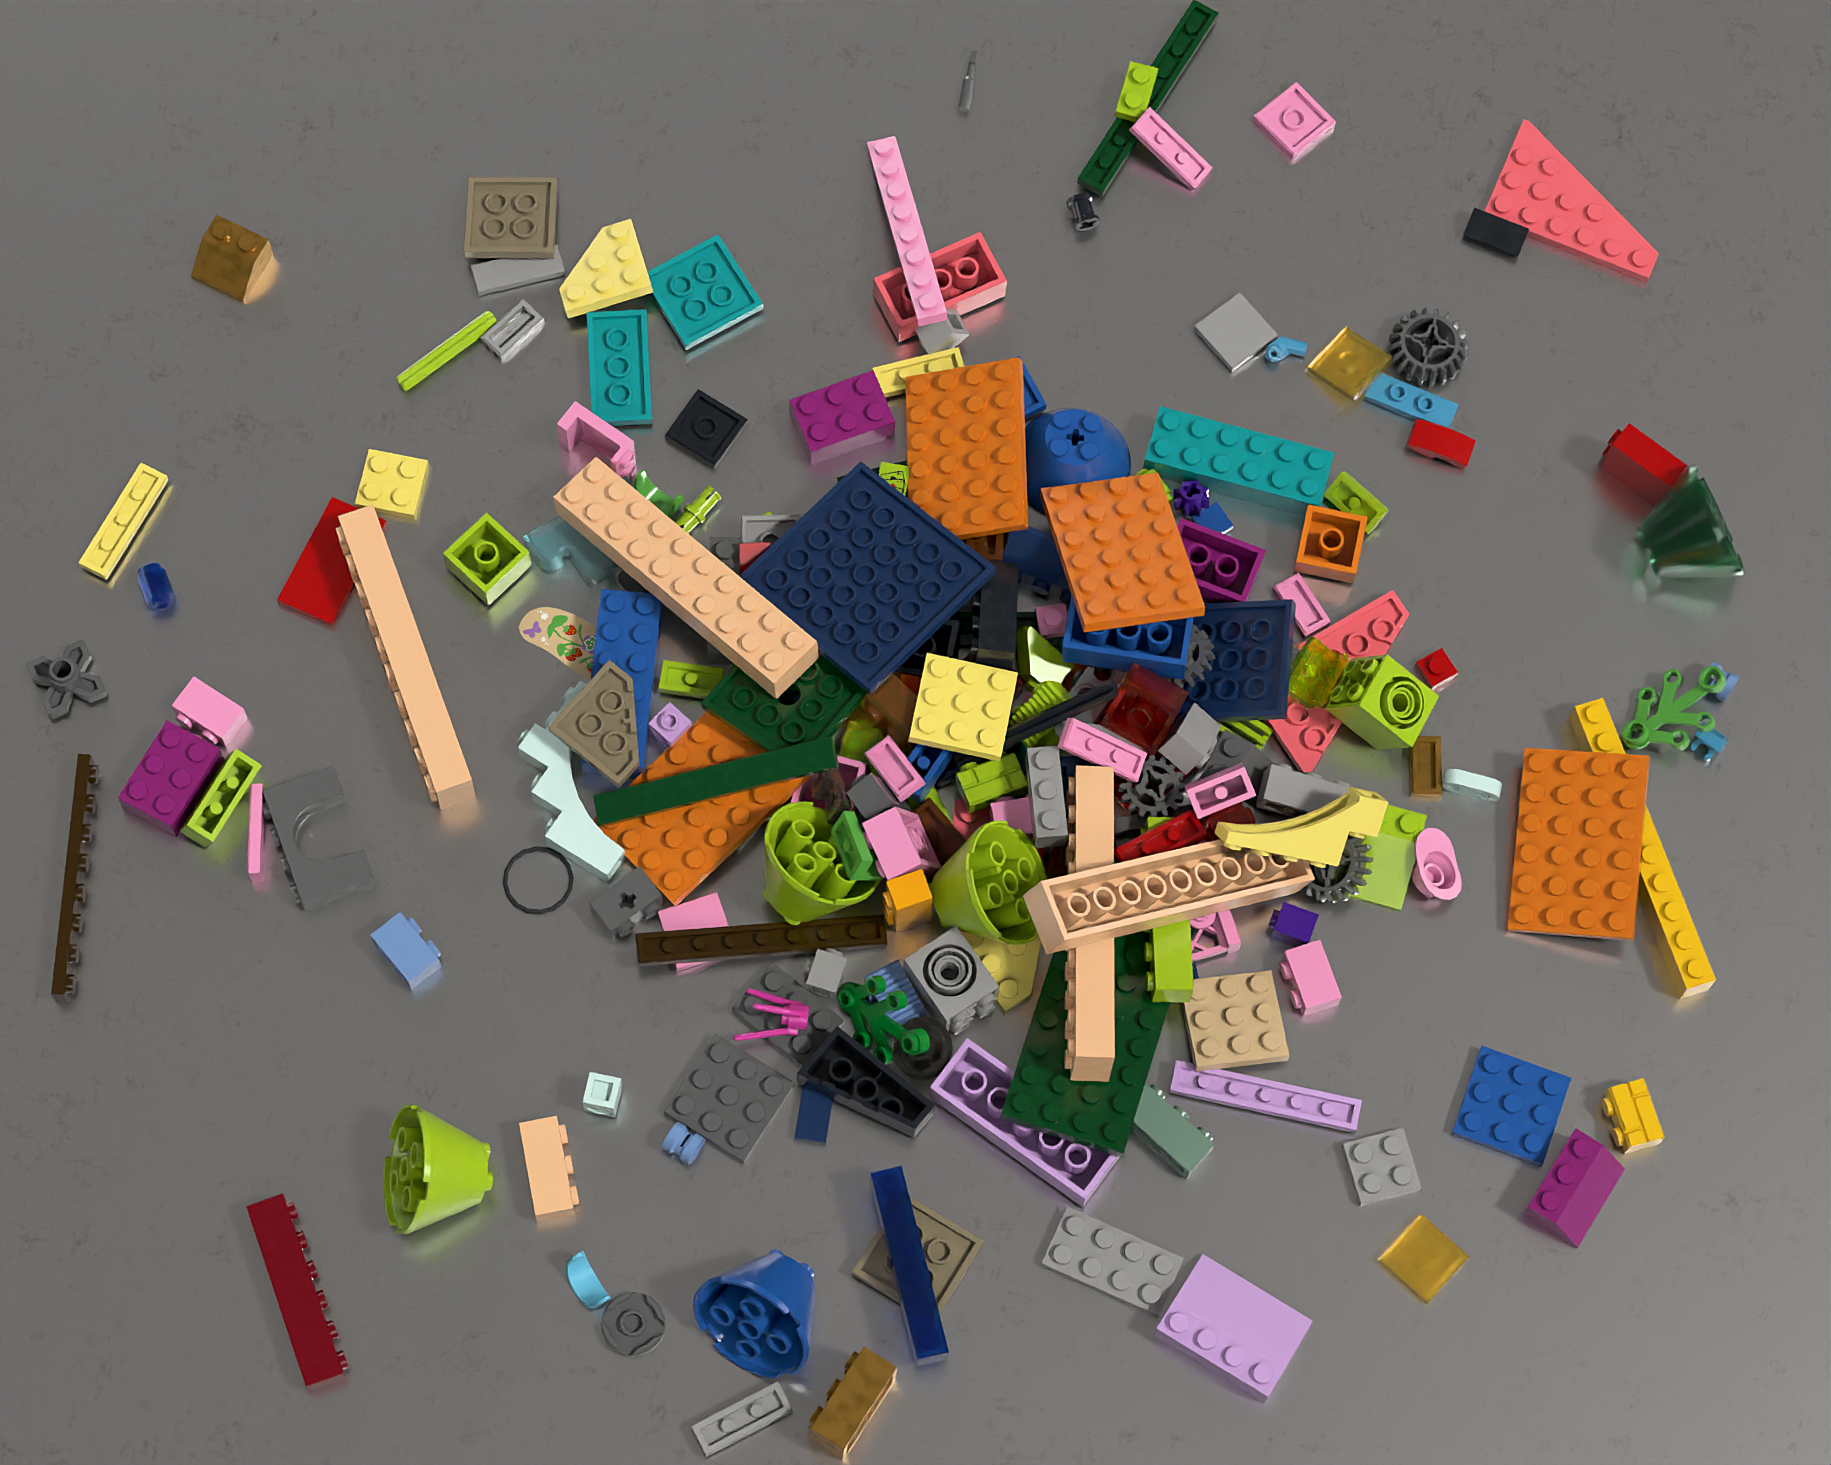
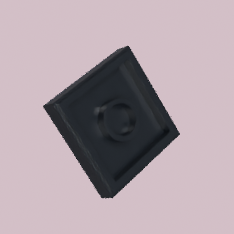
M698 389L666 432L665 439L711 468L716 469L747 426L748 419Z

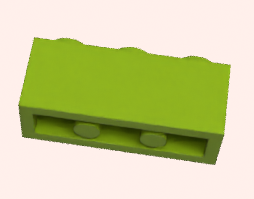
M235 748L225 758L181 827L180 832L204 848L212 844L262 765Z

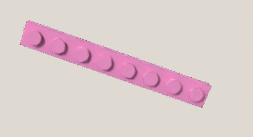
M892 136L867 142L869 156L918 326L948 320L896 137Z

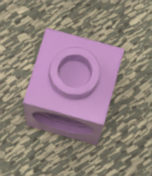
M669 702L648 723L649 735L666 750L669 746L672 747L692 726V722Z

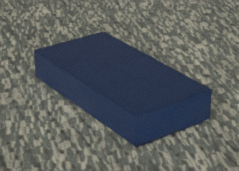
M803 1085L794 1141L826 1145L833 1098Z

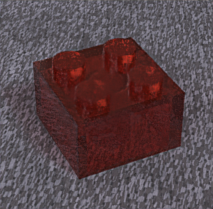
M1134 662L1118 690V696L1113 699L1100 726L1154 755L1189 692Z

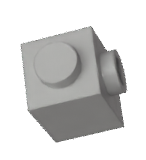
M946 309L948 320L918 326L915 329L920 338V345L928 354L952 349L970 335L957 310Z
M826 948L825 951L817 949L815 958L809 957L805 967L804 975L808 976L806 989L812 994L836 1001L838 990L847 969L848 958L843 957V953L835 949Z

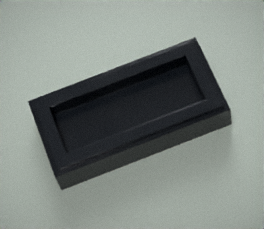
M1474 207L1463 235L1519 256L1529 228Z

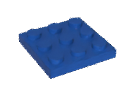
M1481 1046L1451 1135L1542 1167L1571 1077Z

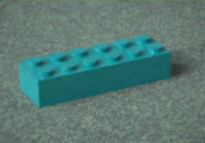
M1160 406L1143 469L1148 471L1154 469L1162 479L1181 484L1182 481L1198 480L1203 488L1208 487L1211 492L1305 517L1308 505L1321 506L1334 452Z

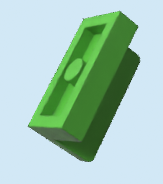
M843 811L831 829V833L849 880L880 881L882 876L875 864L878 858L874 849L870 850L863 835V832H865L864 827H860L854 811Z

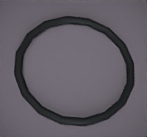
M535 846L524 849L511 858L504 870L503 887L507 898L515 907L526 913L544 914L554 911L565 903L572 891L574 876L569 862L561 853L548 847ZM534 851L549 852L557 856L566 866L569 876L568 889L563 898L553 906L541 910L529 909L517 903L510 894L507 884L508 873L513 863L522 855Z

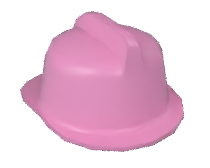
M1437 828L1425 829L1416 839L1415 856L1417 862L1412 870V881L1415 887L1428 899L1437 897L1441 900H1451L1460 893L1462 885L1453 846L1444 832Z

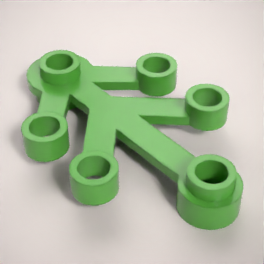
M1716 666L1706 667L1699 675L1700 683L1674 701L1676 689L1683 685L1684 679L1677 669L1667 670L1663 675L1664 687L1657 714L1648 719L1650 707L1657 704L1658 694L1652 687H1643L1638 692L1639 704L1635 720L1629 721L1623 728L1622 739L1625 745L1633 750L1643 749L1649 743L1671 744L1676 750L1686 749L1690 744V738L1686 732L1681 729L1674 730L1673 732L1656 730L1664 724L1695 726L1704 733L1712 731L1715 727V720L1709 712L1704 711L1696 714L1684 713L1682 711L1708 693L1721 692L1726 685V677L1723 672ZM1678 676L1675 682H1669L1671 677ZM1713 680H1719L1716 684L1710 686ZM1647 694H1652L1649 700H1644ZM1704 719H1709L1706 725H1701ZM1643 733L1639 738L1634 739L1636 734ZM1678 737H1684L1682 742L1675 743Z

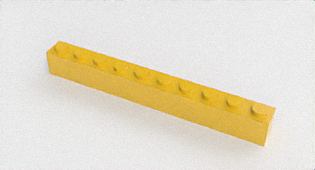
M1604 698L1574 706L1568 719L1581 751L1626 754ZM1646 806L1638 896L1679 999L1709 990L1716 981V978Z

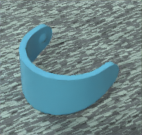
M581 1251L567 1261L565 1266L567 1280L572 1291L582 1304L594 1309L611 1299L593 1272L584 1251Z

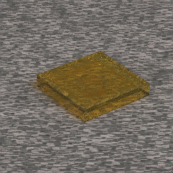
M1346 326L1308 366V371L1355 403L1392 364V356Z
M1421 1214L1379 1260V1263L1425 1304H1428L1470 1256Z

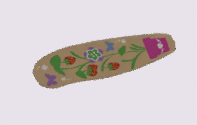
M539 607L529 611L522 618L519 625V632L523 639L551 653L570 669L591 680L597 627L572 613L557 608ZM657 676L655 678L654 694L657 692L660 683Z

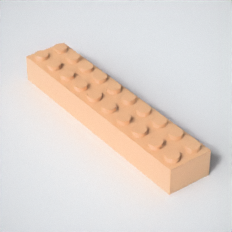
M597 457L553 497L557 514L774 698L777 699L819 658L818 644L814 638Z
M373 505L340 515L338 518L341 527L335 528L343 555L346 557L362 608L365 611L370 631L375 639L381 662L385 667L391 690L394 692L402 720L405 719L404 724L411 746L418 745V747L413 749L422 775L428 773L423 777L431 802L438 801L440 810H444L473 800L476 796L469 770Z
M1076 765L1074 777H1068V790L1065 793V809H1068V818H1066L1068 847L1065 849V865H1068V875L1114 864V767ZM1114 938L1065 950L1068 952L1067 962H1065V981H1068L1067 991H1065V1010H1068L1067 1020H1065V1039H1068L1067 1050H1065L1064 1064L1065 1069H1070V1080L1109 1082L1115 1058Z
M1219 839L1044 880L1024 894L1023 898L1045 953L1050 954L1294 894L1315 880L1307 860L1298 859V862H1291L1281 858L1280 854L1270 853V856H1262L1252 852L1251 848L1242 847L1240 851L1225 847L1223 845L1224 842Z

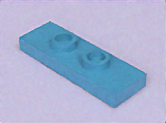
M1378 371L1375 372L1364 397L1365 401L1412 420H1425L1447 428L1450 427L1459 406L1457 403Z

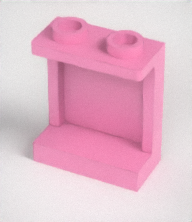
M575 401L557 423L560 447L570 454L581 440L611 461V469L622 479L628 480L637 467L635 465L634 441Z

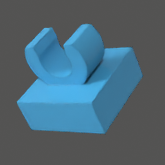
M1715 728L1707 733L1701 732L1698 729L1694 734L1698 738L1692 743L1691 750L1694 751L1699 744L1707 745L1708 753L1704 759L1709 760L1714 755L1715 750L1720 752L1730 739Z

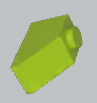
M1031 626L1020 627L1016 631L1019 676L1026 681L1025 686L1032 692L1043 681L1051 680L1061 684L1074 665L1070 662H1063L1062 654Z

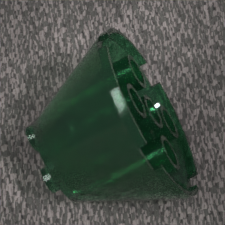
M1693 464L1682 473L1640 521V526L1637 527L1638 539L1644 550L1650 549V563L1657 577L1662 574L1664 577H1740L1745 575L1739 553H1736L1732 544L1734 540L1705 479L1698 478L1697 472L1699 468L1696 464Z

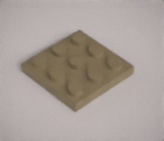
M469 177L464 241L465 258H554L558 195L557 177Z
M902 1191L852 1271V1275L935 1324L984 1244V1240Z

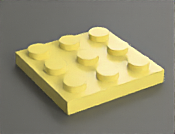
M927 653L908 742L1000 761L1018 672Z

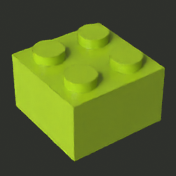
M487 512L443 553L445 566L488 606L532 566L530 552Z

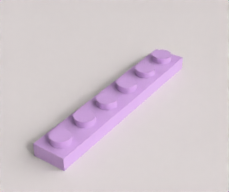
M1179 1060L1175 1062L1169 1093L1352 1133H1355L1357 1130L1362 1100L1221 1069L1195 1072L1193 1063Z

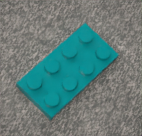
M646 309L588 312L587 331L591 412L611 426L652 424Z

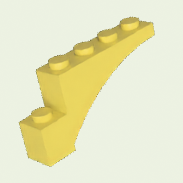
M1349 787L1347 793L1340 798L1302 816L1265 824L1218 822L1215 834L1224 842L1223 845L1233 850L1240 851L1242 847L1251 848L1252 852L1262 856H1270V853L1280 854L1281 858L1291 862H1298V859L1308 860L1309 864L1320 868H1326L1327 864L1338 866L1348 834L1362 839L1366 835L1378 836L1388 801L1377 792Z

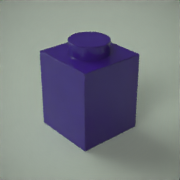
M1283 902L1281 910L1274 909L1268 927L1273 928V932L1270 938L1293 947L1308 944L1319 914Z

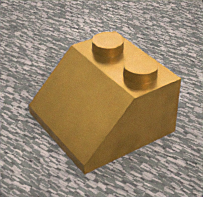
M216 214L201 239L191 277L244 303L273 255L269 239Z

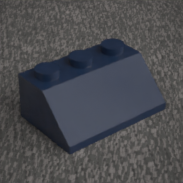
M1030 526L1025 530L1011 532L1002 561L1019 563L1018 584L1023 583L1031 586L1033 591L1042 595L1051 594L1059 597L1060 601L1070 605L1071 591L1053 535Z

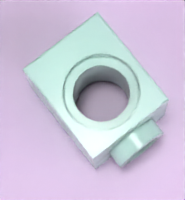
M590 1072L583 1098L584 1111L615 1118L623 1088L621 1078Z

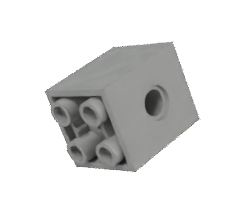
M957 926L904 959L903 970L924 1008L944 1037L951 1032L954 1035L961 1033L970 1025L968 1021L976 1016L983 1018L996 1008L994 1004L997 1003L999 985ZM950 977L954 980H946L944 978Z

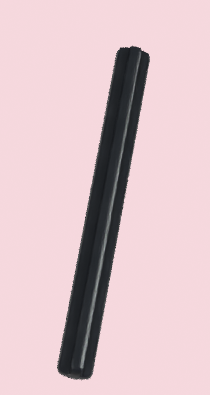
M1107 681L1007 727L1003 749L1062 723L1067 718L1075 717L1116 698L1119 693L1115 683ZM958 752L953 754L958 767L983 759Z

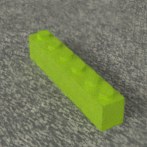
M1147 817L1145 828H1140L1139 836L1175 817ZM1190 919L1144 930V933H1149V943L1146 942L1144 947L1145 961H1150V972H1146V990L1151 991L1152 1002H1190L1194 991Z

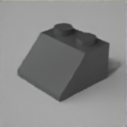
M1225 729L1198 780L1242 763L1256 796L1229 806L1226 809L1250 820L1256 808L1263 772L1271 764L1274 765V763L1253 743Z

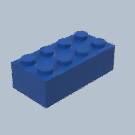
M1071 594L1062 648V661L1184 680L1194 617L1084 632Z

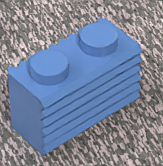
M898 959L864 976V984L867 978L876 975L882 976L886 983L884 993L867 996V1001L870 1004L886 999L887 994L893 991L901 990L905 993L907 997L905 1008L884 1013L908 1030L927 1020V1011Z

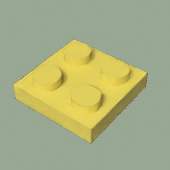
M369 449L355 506L361 509L373 505L378 513L415 520L429 466L428 460Z

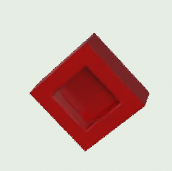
M1443 648L1420 659L1415 664L1416 669L1431 690L1455 678L1458 674Z

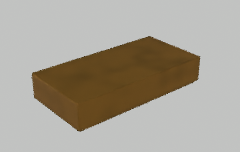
M1418 736L1413 747L1409 748L1410 797L1441 798V736Z

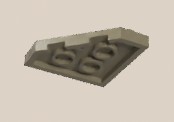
M609 660L548 726V731L618 788L639 767L633 678Z

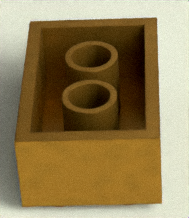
M865 1346L860 1353L856 1351L852 1353L844 1366L846 1368L844 1374L846 1375L842 1381L836 1378L826 1394L828 1396L826 1399L828 1401L824 1408L818 1406L809 1420L810 1425L808 1428L811 1429L810 1439L844 1460L896 1379L897 1367Z

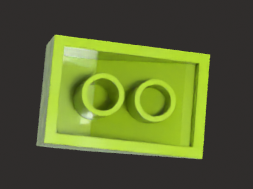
M1387 805L1378 836L1366 835L1362 845L1367 844L1372 847L1365 853L1367 857L1374 859L1373 862L1366 863V868L1370 869L1372 873L1370 875H1363L1367 885H1357L1359 894L1351 895L1349 893V898L1401 911L1416 860V839L1424 830L1427 815ZM1350 866L1347 867L1346 875L1349 871Z

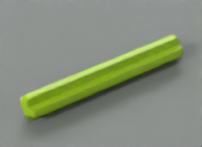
M485 311L399 374L396 378L399 386L404 391H408L484 335L497 323L495 316L490 311Z

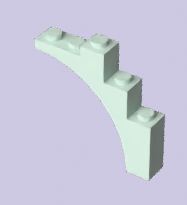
M579 681L575 688L570 687L562 699L564 704L558 712L553 711L545 723L546 729L535 723L530 731L526 729L522 733L517 745L519 746V757L544 772V774L539 773L531 784L533 801L558 816L557 819L553 817L544 830L546 845L609 884L626 859L624 855L625 850L607 837L588 815L578 797L572 778V750L548 731V726L587 685Z

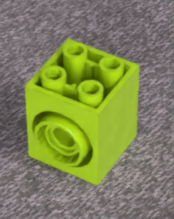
M1388 654L1358 657L1350 660L1344 668V675L1341 681L1330 693V701L1325 709L1377 750L1413 747L1439 695Z

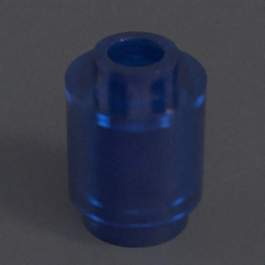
M150 563L141 567L137 571V583L146 606L157 611L170 607L171 602L176 596L166 570L159 563Z

